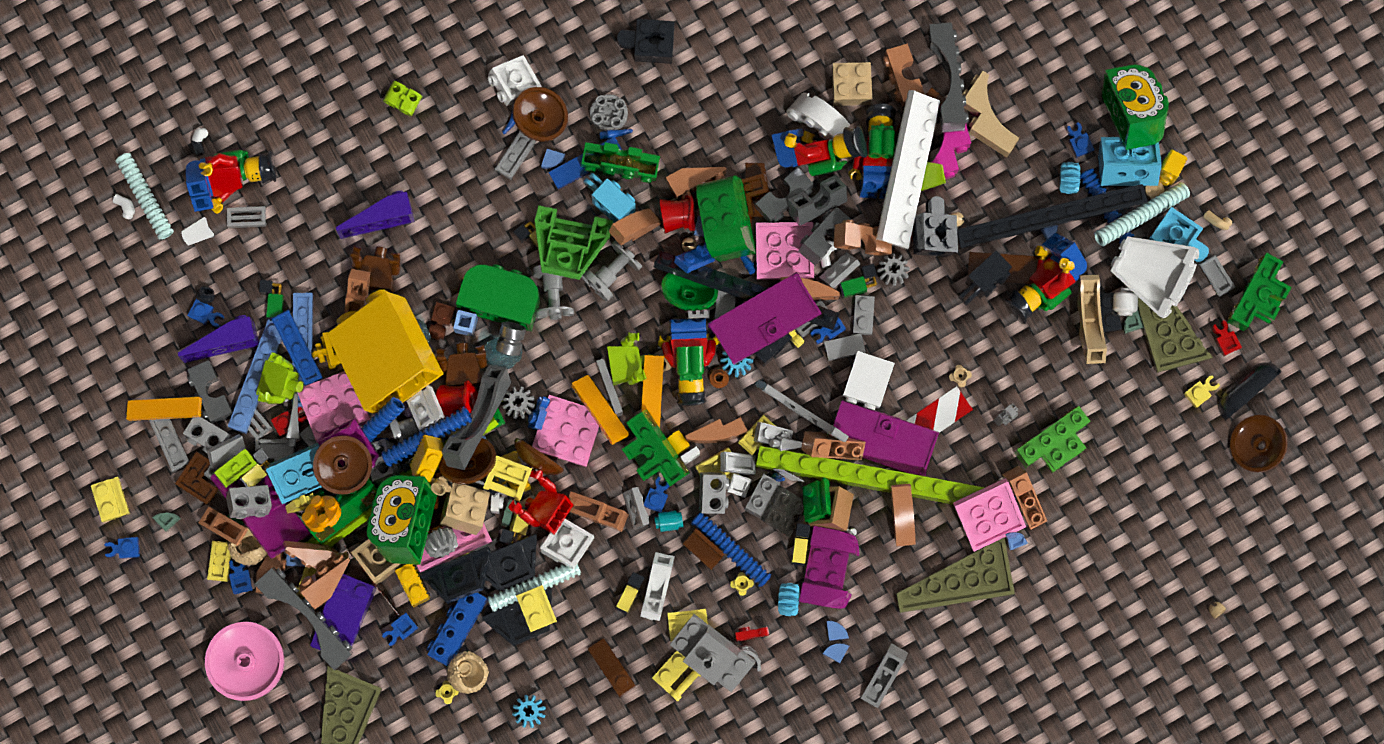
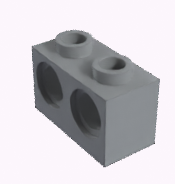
M201 417L192 418L183 433L187 437V442L194 446L197 443L203 446L202 450L206 453L208 449L214 447L210 445L211 438L218 437V444L231 437L227 432ZM197 427H201V435L194 436V429Z
M385 438L371 443L379 455L375 467L372 468L371 478L379 486L387 478L400 475L399 471H401L399 462L397 464L393 463V466L389 467L382 458V451L387 452V449H392L394 443Z
M700 472L699 511L701 513L725 514V508H728L726 489H729V478H726V474L722 472ZM713 479H719V485L716 488H711L710 486ZM718 498L717 506L710 507L711 499Z
M763 474L745 507V511L762 519L780 486V482Z
M268 485L229 488L226 496L230 518L264 517L269 514L272 507ZM236 502L242 503L243 506L237 505Z

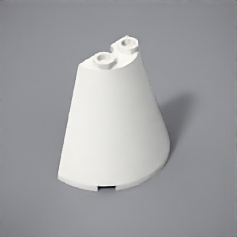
M1127 237L1120 244L1119 249L1122 250L1120 256H1115L1111 263V272L1158 316L1166 318L1172 312L1170 310L1171 306H1177L1193 277L1197 264H1194V259L1199 258V250L1191 246Z

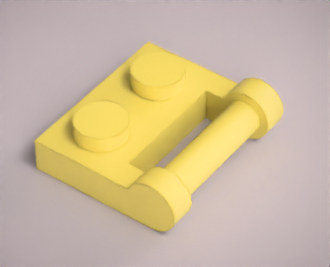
M496 455L495 466L488 474L483 489H492L515 498L514 500L520 502L532 468ZM495 476L520 485L518 491L492 482L493 477Z
M678 651L652 677L677 702L682 698L681 695L698 676L701 677L700 674L693 670L676 690L671 688L674 682L689 667L683 662L685 656Z

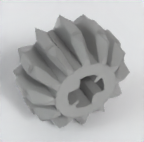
M892 253L891 259L886 255L884 256V261L879 262L881 268H878L877 272L883 273L879 278L880 280L886 278V285L890 281H892L893 286H896L897 281L903 284V278H908L909 275L906 272L910 271V267L905 266L908 263L907 260L901 262L902 255L895 259V254ZM892 266L898 269L896 273H892V270L889 271Z
M522 386L519 392H517L516 387H513L514 393L511 394L510 391H507L506 394L509 398L503 397L502 399L503 402L507 403L503 405V409H509L507 411L508 416L514 412V419H517L518 414L524 419V412L530 415L531 411L528 408L535 407L533 403H530L535 400L534 396L528 397L531 393L530 390L523 393L524 388ZM516 399L524 401L521 403L520 407H517V404L515 406L513 405L516 403Z
M447 527L439 528L427 535L425 549L430 557L443 558L445 555H449L450 552L455 551V548L458 546L457 537L452 529Z

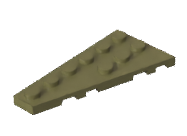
M1138 297V313L1156 373L1213 358L1203 346L1200 338L1193 332L1191 325L1177 306L1172 305L1170 308L1172 312L1166 318H1162Z
M1005 538L987 545L897 593L899 613L1014 595Z
M327 666L321 744H359L382 688L341 671H334L331 667Z

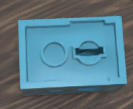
M1101 137L1098 154L1101 186H1136L1143 184V186H1158L1162 166L1159 142L1150 146L1125 150L1120 137Z
M318 443L270 463L266 468L282 504L322 487L313 472V458L320 446Z

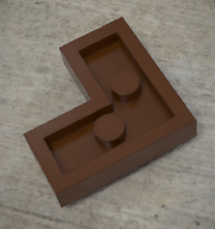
M764 173L741 179L744 185L749 217L755 216L752 197L769 192Z
M196 451L175 484L206 505H209L219 489L203 479L205 477L204 473L210 467L209 459Z

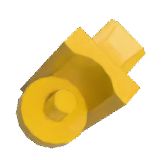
M328 332L322 333L321 337L323 349L321 343L315 344L316 351L312 352V357H318L319 362L323 363L325 362V355L329 370H333L341 362L337 354L333 353V346L327 336Z

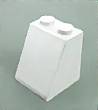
M858 351L842 397L846 398L845 401L857 404V402L863 403L865 408L871 410L879 409L895 363Z

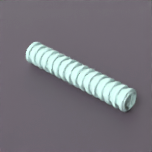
M130 153L120 155L115 162L119 164V169H122V174H125L124 178L130 184L129 187L133 189V194H136V199H139L138 203L142 204L141 208L144 209V214H147V219H150L149 223L153 224L152 228L156 229L155 233L158 234V239L168 238L173 234L174 230L170 228L171 225L168 223L167 218H165V214L162 213V209L159 208L160 205L153 198L154 195L151 193V189L148 188V184L145 183L146 180L142 178V173H139L140 170L137 168V164L134 163V159L131 158L132 155Z
M561 564V567L558 568L556 566L554 570L550 569L548 573L545 571L543 575L538 574V577L534 576L532 580L527 579V582L522 581V584H516V587L511 586V589L508 590L506 588L504 592L499 591V594L496 595L495 593L493 597L488 596V602L492 611L495 612L504 606L507 607L508 604L512 605L514 604L513 602H518L516 595L541 585L546 590L549 586L552 588L554 584L557 586L559 582L563 583L565 579L568 581L570 577L575 578V575H581L578 564L574 570Z

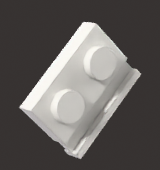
M429 385L426 386L425 390H420L407 400L419 431H424V428H430L431 424L435 425V422H438L439 419L445 418L435 392Z

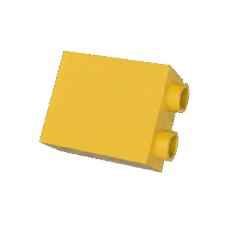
M378 290L370 294L366 298L367 305L359 311H350L341 315L336 321L338 326L327 333L364 411L374 414L382 409L392 397L404 403L443 375L406 298L386 290Z

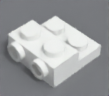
M524 55L493 67L488 74L489 84L492 87H496L499 101L504 102L506 106L513 104L517 97L526 89L542 87Z
M564 519L555 535L550 533L548 537L545 536L542 539L540 550L542 554L574 570L593 541L594 535Z

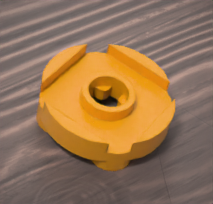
M314 496L311 499V503L305 509L302 520L311 531L323 532L325 531L323 528L327 526L332 527L341 516L340 504L332 496Z

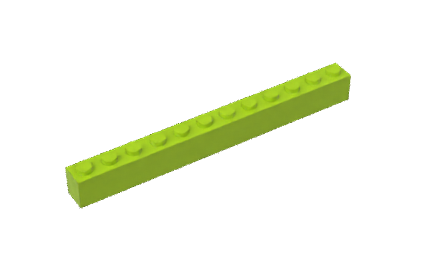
M764 446L759 447L756 468L770 471L781 469L792 475L818 480L826 478L829 482L891 493V485L910 483L912 497L953 504L984 488L834 459L811 457L807 454L791 451H779V449Z

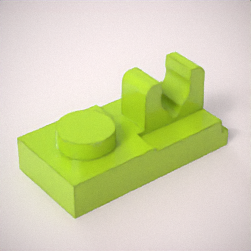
M244 449L216 470L214 474L223 486L227 488L257 463L248 451Z

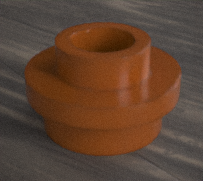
M717 369L711 373L710 383L713 387L720 389L728 384L729 376L724 370ZM716 376H722L723 380L721 382L716 381Z

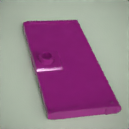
M795 272L788 278L709 322L708 327L715 334L732 364L735 365L821 315V311L804 286L799 274Z
M844 400L841 401L833 425L849 436L848 438L866 442L862 458L919 476H926L927 467L939 435L938 431Z
M215 474L210 477L225 498L229 488H239L235 481L225 488ZM266 475L255 486L268 485L272 504L269 514L264 517L248 516L242 519V521L272 559L285 551L284 541L301 542L308 538L311 533L295 512L287 513L285 506L288 503H281L271 480ZM236 502L237 505L243 506L242 503Z

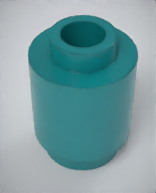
M681 512L658 513V517H654L656 529L660 528V532L679 530L680 527H683Z

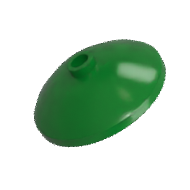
M668 273L662 280L661 291L663 296L672 305L682 310H704L711 307L717 300V289Z

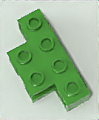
M1080 406L1075 407L1039 435L1018 447L1014 454L1025 469L1041 458L1053 473L1086 449L1076 432L1091 421Z

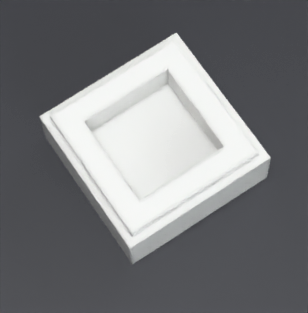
M696 446L680 458L686 465L699 457L700 451Z
M732 473L729 489L726 491L745 498L752 479Z

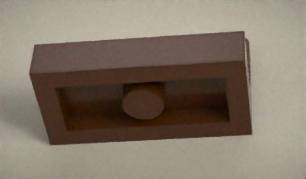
M697 528L694 529L693 533L683 543V546L710 570L725 555Z

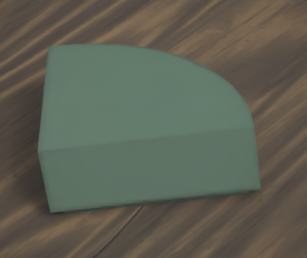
M1138 310L1132 313V316L1126 318L1123 326L1124 334L1143 328Z
M509 500L506 506L501 526L508 527L510 525L513 512L509 510L508 506L513 500Z
M168 512L159 513L152 517L166 532L181 519L177 515Z

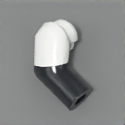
M205 128L196 129L191 139L196 156L205 154L201 144L203 138L208 136V131Z

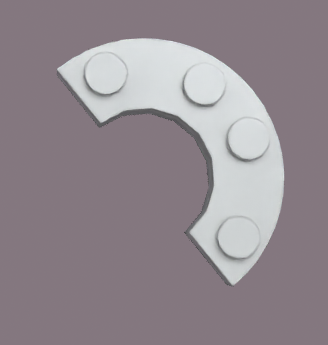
M802 93L786 111L790 119L799 123L803 122L811 128L814 127L825 140L833 139L835 135L843 133L845 127L850 126L848 121L831 105L817 96L813 98L808 97L809 93Z

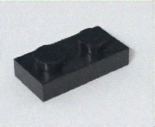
M1115 292L1100 294L1104 333L1122 330L1120 316L1113 310V296Z

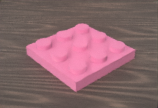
M796 222L755 224L757 280H780L781 277H789L795 272L799 274L800 278L814 279V264L798 252L802 246L800 241L806 235L810 236L813 233L811 232L813 222H807L801 226Z
M345 371L304 386L302 391L298 393L316 442H318L323 433L352 419H355L359 426L366 424L370 420L368 412L364 411Z
M549 395L550 402L546 408L547 414L542 430H537L532 447L545 455L587 467L599 425L584 405Z
M1006 478L953 503L973 551L1006 537L1008 533L1017 532L1026 527Z

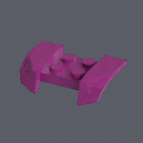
M814 526L799 602L830 608H845L852 596L848 591H843L849 554L859 556L858 540L854 535L839 530Z

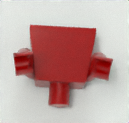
M532 470L530 477L537 479L539 484L545 488V491H540L535 499L527 498L525 501V507L528 508L527 511L522 509V505L519 502L515 505L514 500L508 508L514 514H518L527 524L533 527L541 526L555 535L574 504L566 495L557 493L556 485L546 476H542L543 471Z

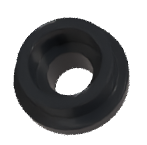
M202 286L197 290L196 298L202 303H211L215 299L214 290L210 287Z

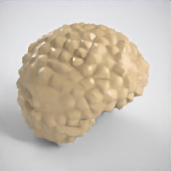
M249 529L238 546L231 542L228 543V551L231 558L242 565H256L267 556L266 551Z
M470 651L456 654L451 659L447 669V679L456 691L466 694L480 690L487 681L489 674L486 663H484L482 658Z

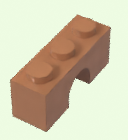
M908 43L887 49L883 62L886 68L889 67L891 73L889 74V80L891 85H895L896 88L895 98L904 107L909 90H914L921 94H924L919 78L907 80L902 75V70L913 64Z
M843 220V223L835 225V248L845 250L860 248L862 239L865 244V254L881 257L892 253L891 244L876 240L879 226L873 228L867 223L854 224L852 220Z

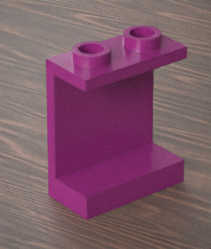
M355 419L323 433L318 440V444L321 445L326 440L335 436H351L361 441L368 449L372 459V468L375 467L379 457ZM339 460L341 466H344V460Z

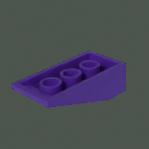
M395 191L392 195L385 197L337 226L336 231L340 239L415 222L407 192Z
M237 316L235 320L226 323L178 352V357L184 363L256 347L259 345L256 325L250 316Z
M343 574L331 598L326 601L322 614L326 618V624L329 627L333 625L340 633L338 637L342 641L347 640L353 646L377 588ZM315 631L310 646L321 650L318 635Z

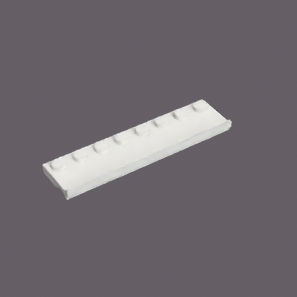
M909 90L907 94L876 240L906 249L909 248L940 100L914 90Z

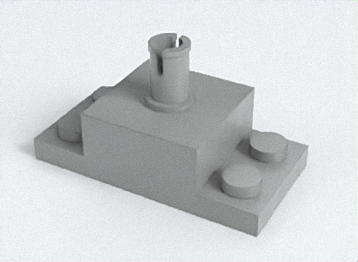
M695 614L691 616L670 643V646L685 656L683 660L685 664L711 684L715 685L718 682L731 693L756 662Z

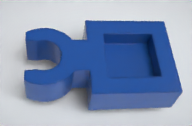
M1079 122L1076 123L1077 131H1072L1070 126L1066 128L1068 135L1073 137L1069 140V144L1076 158L1094 151L1088 134H1081L1082 126Z
M197 299L187 315L189 318L204 325L210 321L215 328L220 327L219 324L215 323V319L217 317L225 318L219 312L212 313L214 310L212 306L202 303Z
M838 318L834 330L821 326L822 329H814L810 335H820V339L816 341L818 345L823 342L824 337L827 336L831 340L844 332L846 328Z
M544 396L538 397L536 409H533V412L528 417V428L542 430L547 414L546 408L550 402L549 398Z
M660 477L655 482L656 490L650 488L644 502L645 508L661 513L668 498L664 491L669 488L668 483L665 486H660Z
M138 537L118 539V545L111 542L104 544L105 547L113 548L111 553L105 554L108 558H112L119 554V559L140 557Z
M230 561L229 565L234 572L229 574L233 594L252 591L253 587L249 570L243 571L245 565L240 564V566L235 567L233 561Z
M405 613L391 624L394 630L386 631L382 637L386 638L388 635H391L393 640L389 643V646H393L399 636L402 640H405L418 627L409 615Z

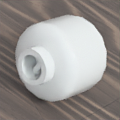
M1121 288L1120 292L1114 293L1113 310L1117 312V315L1132 316V313L1138 310V296L1129 288Z

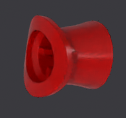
M690 194L685 195V198L681 201L660 199L664 234L683 227L684 229L689 228L690 231L696 230L693 197Z
M467 380L461 386H439L436 397L444 416L450 417L451 413L455 414L457 410L461 411L462 407H465L471 414L479 392Z

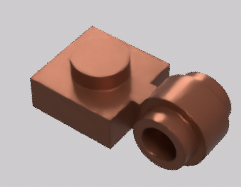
M436 302L431 322L437 324H431L428 335L436 340L444 339L446 328H443V325L450 327L455 307Z

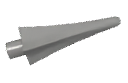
M297 393L293 397L292 411L285 439H288V446L296 447V439H300Z
M775 435V439H771L769 445L770 447L778 448L779 451L801 448L803 441Z

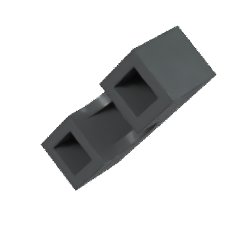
M799 167L784 179L783 184L789 190L787 197L779 199L771 192H768L756 203L755 208L768 223H773L774 221L777 223L784 217L783 213L789 209V198L803 191L808 196L811 194L813 182Z
M834 175L820 183V190L814 197L810 198L803 191L789 198V215L801 226L826 213L828 210L830 211L847 202L846 185L837 175Z
M837 207L832 212L828 210L822 217L824 221L821 224L817 222L811 229L813 233L810 236L806 235L800 241L802 246L798 252L815 266L832 247L824 236H830L834 239L835 225L843 223V220H852Z
M208 360L188 369L189 375L187 379L191 387L195 386L197 390L194 393L195 397L202 398V404L205 409L202 410L205 419L215 424L231 417L233 410L227 397L222 395L212 398L208 394L209 387L219 381L212 363Z

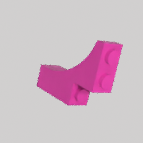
M966 124L964 131L943 132L941 149L931 162L943 165L945 179L953 178L958 173L959 167L954 152L963 153L968 150L967 148H970L971 140Z

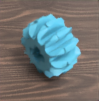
M1062 163L1059 182L1061 193L1077 194L1079 191V163Z
M723 351L722 355L726 358H721L720 362L726 363L722 366V369L726 370L729 368L727 373L729 376L733 371L735 372V377H738L739 371L744 376L746 375L744 369L751 370V366L748 364L753 363V359L747 357L742 362H739V365H733L726 352Z
M782 583L780 585L778 612L780 615H797L800 594L798 584Z
M524 695V703L520 698L517 699L521 704L520 707L513 705L514 709L519 710V712H514L513 716L520 715L516 723L518 724L524 720L522 727L526 728L527 722H529L530 727L534 728L533 721L535 720L540 725L541 722L537 717L545 718V715L539 713V711H544L546 708L545 706L538 708L542 700L540 699L534 703L535 695L531 697V701H529L528 695ZM528 706H532L534 714H530V717H527L524 709H528Z

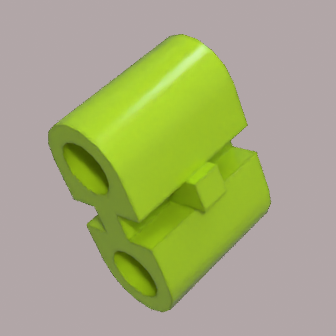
M393 81L383 102L393 108H397L408 116H412L422 99V95L406 88L405 85L397 81Z

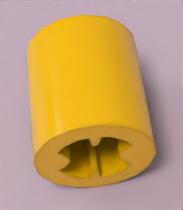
M679 430L667 438L678 455L690 447V444Z

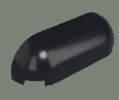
M1268 362L1258 363L1250 368L1221 394L1218 401V409L1225 421L1229 419L1282 371L1276 365Z

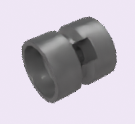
M502 322L499 332L502 337H499L497 340L496 350L506 355H520L522 348L520 341L524 339L526 328L517 323Z

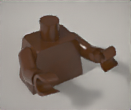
M354 246L350 257H352V267L356 270L370 272L369 289L376 291L386 290L393 293V276H397L400 273V253H391L393 256L392 261V259L386 258L387 248L376 246L374 256L365 255L364 259H362L359 254L362 248Z
M467 343L456 344L457 354L449 355L448 359L444 356V349H437L436 360L442 372H447V386H461L467 380L474 386H480L482 379L480 369L487 366V355L484 345L475 347L478 349V354L476 355V353H468Z

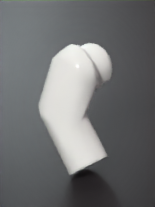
M116 194L113 198V203L122 206V216L125 219H132L135 214L133 202Z
M827 241L832 247L820 260L822 268L832 266L829 255L832 251L836 250L834 241Z

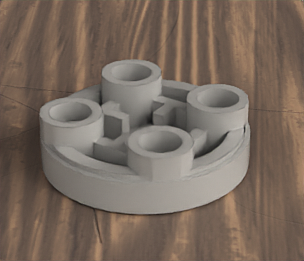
M611 94L600 95L591 106L590 117L593 125L600 131L619 130L627 121L628 110L625 101L618 96Z

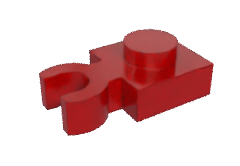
M1225 320L1221 322L1222 330H1219L1216 324L1212 326L1213 332L1219 335V338L1215 339L1223 357L1242 348L1234 331L1228 333V324Z
M298 407V413L303 411L302 407ZM289 411L271 419L280 437L285 436L291 416ZM307 416L298 417V422L302 423L307 420Z
M750 627L739 628V632L735 633L736 642L769 636L768 627L750 630Z

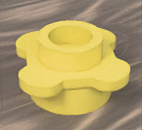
M740 572L738 577L731 581L730 585L739 591V595L744 596L746 591L753 587L754 582L749 580L745 573Z
M444 681L435 694L437 697H441L445 704H450L453 697L459 694V691H456L450 685V682Z

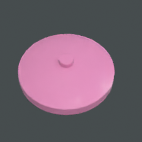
M253 622L231 624L220 630L211 640L205 655L206 674L213 687L228 698L238 701L258 699L269 693L282 676L285 659L283 648L278 638L262 625Z

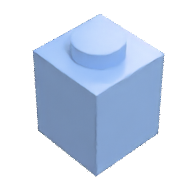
M458 310L453 327L455 333L474 337L478 321L477 314Z

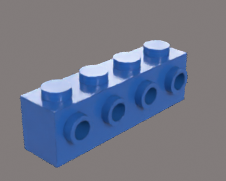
M474 593L459 599L455 607L451 606L446 615L449 618L445 624L442 623L436 632L439 634L435 641L432 640L427 647V651H429L427 655L448 667L451 659L461 648L488 599L479 593Z

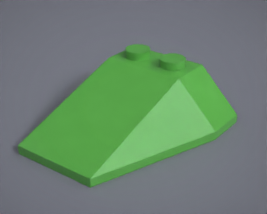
M538 206L535 217V230L541 272L580 280L610 238L609 230L613 220L595 217L593 225L558 219L557 209Z

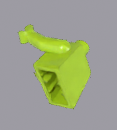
M628 332V336L621 340L622 346L607 347L613 386L624 382L634 385L647 379L644 370H642L645 355L640 356L639 348L634 345L635 340L639 341V333Z
M271 352L268 360H265L256 392L258 401L267 404H281L285 400H291L294 392L300 393L303 389V382L298 381L299 373L293 371V365L274 352Z

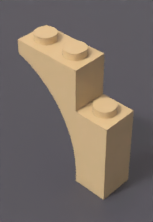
M982 71L980 76L976 74L971 81L973 85L971 89H966L962 94L966 96V106L964 109L977 116L973 118L969 125L971 127L969 134L1007 158L1018 142L1019 137L1007 130L993 113L987 94L989 74Z
M1081 275L1079 278L1077 307L1080 316L1079 336L1086 364L1106 363L1107 346L1101 317L1099 275Z

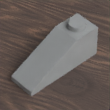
M891 643L861 699L878 708L904 664L908 652Z

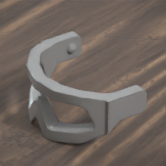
M737 645L743 652L755 658L757 661V671H761V660L757 652L748 645Z

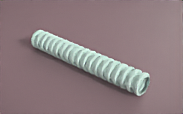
M1179 183L1173 188L1166 190L1159 196L1147 201L1146 204H1142L1133 209L1132 212H1128L1118 218V220H1114L1109 225L1104 226V228L1095 231V240L1101 246L1109 244L1116 238L1123 236L1130 230L1171 208V206L1190 196L1188 187L1184 183Z

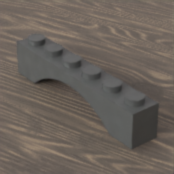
M952 22L929 24L928 38L930 50L943 63L950 81L949 94L940 109L942 132L964 131L965 124L969 123L968 112L964 111L966 96L962 95L964 82L959 77L961 63L957 62L959 48L955 46L954 42L957 40L956 29L953 30Z
M489 364L481 379L477 400L470 414L472 422H467L466 426H463L456 434L450 436L442 450L448 467L465 470L511 384L506 367Z
M272 567L255 583L256 587L268 599L288 603L307 617L318 635L321 657L335 671L353 654L351 651L353 647L347 640L342 641L338 637L340 633L333 625L329 627L326 624V618L320 611L315 612L306 598H302L298 593L300 591L293 582L289 584L285 579L286 574L279 567L277 569Z

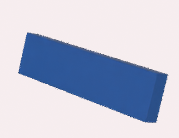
M615 137L605 141L606 143L617 144L619 149L622 150ZM585 153L584 162L601 165L604 156ZM583 154L549 172L558 190L590 173L584 171V168L581 167Z
M289 310L271 318L304 385L307 386L323 379Z

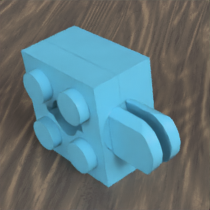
M594 173L589 175L591 180L588 178L584 180V183L594 192L592 194V204L610 220H613V223L636 212L635 199L628 193L624 194L620 190V185L614 180L611 182L607 178L602 182Z
M1173 207L1169 209L1148 239L1195 247L1199 250V258L1194 259L1196 262L1203 261L1209 253V248L1196 239L1203 228Z

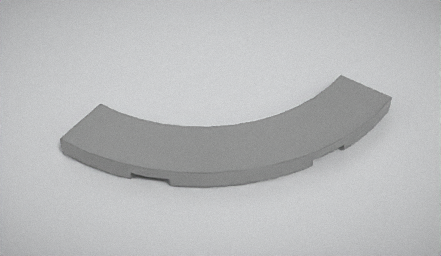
M759 379L755 384L756 387L769 396L775 398L840 441L846 442L849 436L798 405L767 383Z

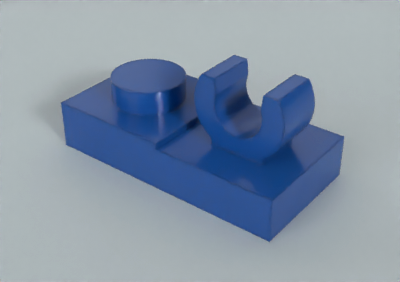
M705 242L704 246L698 245L696 249L676 256L674 263L686 273H689L714 262L715 259L711 257Z

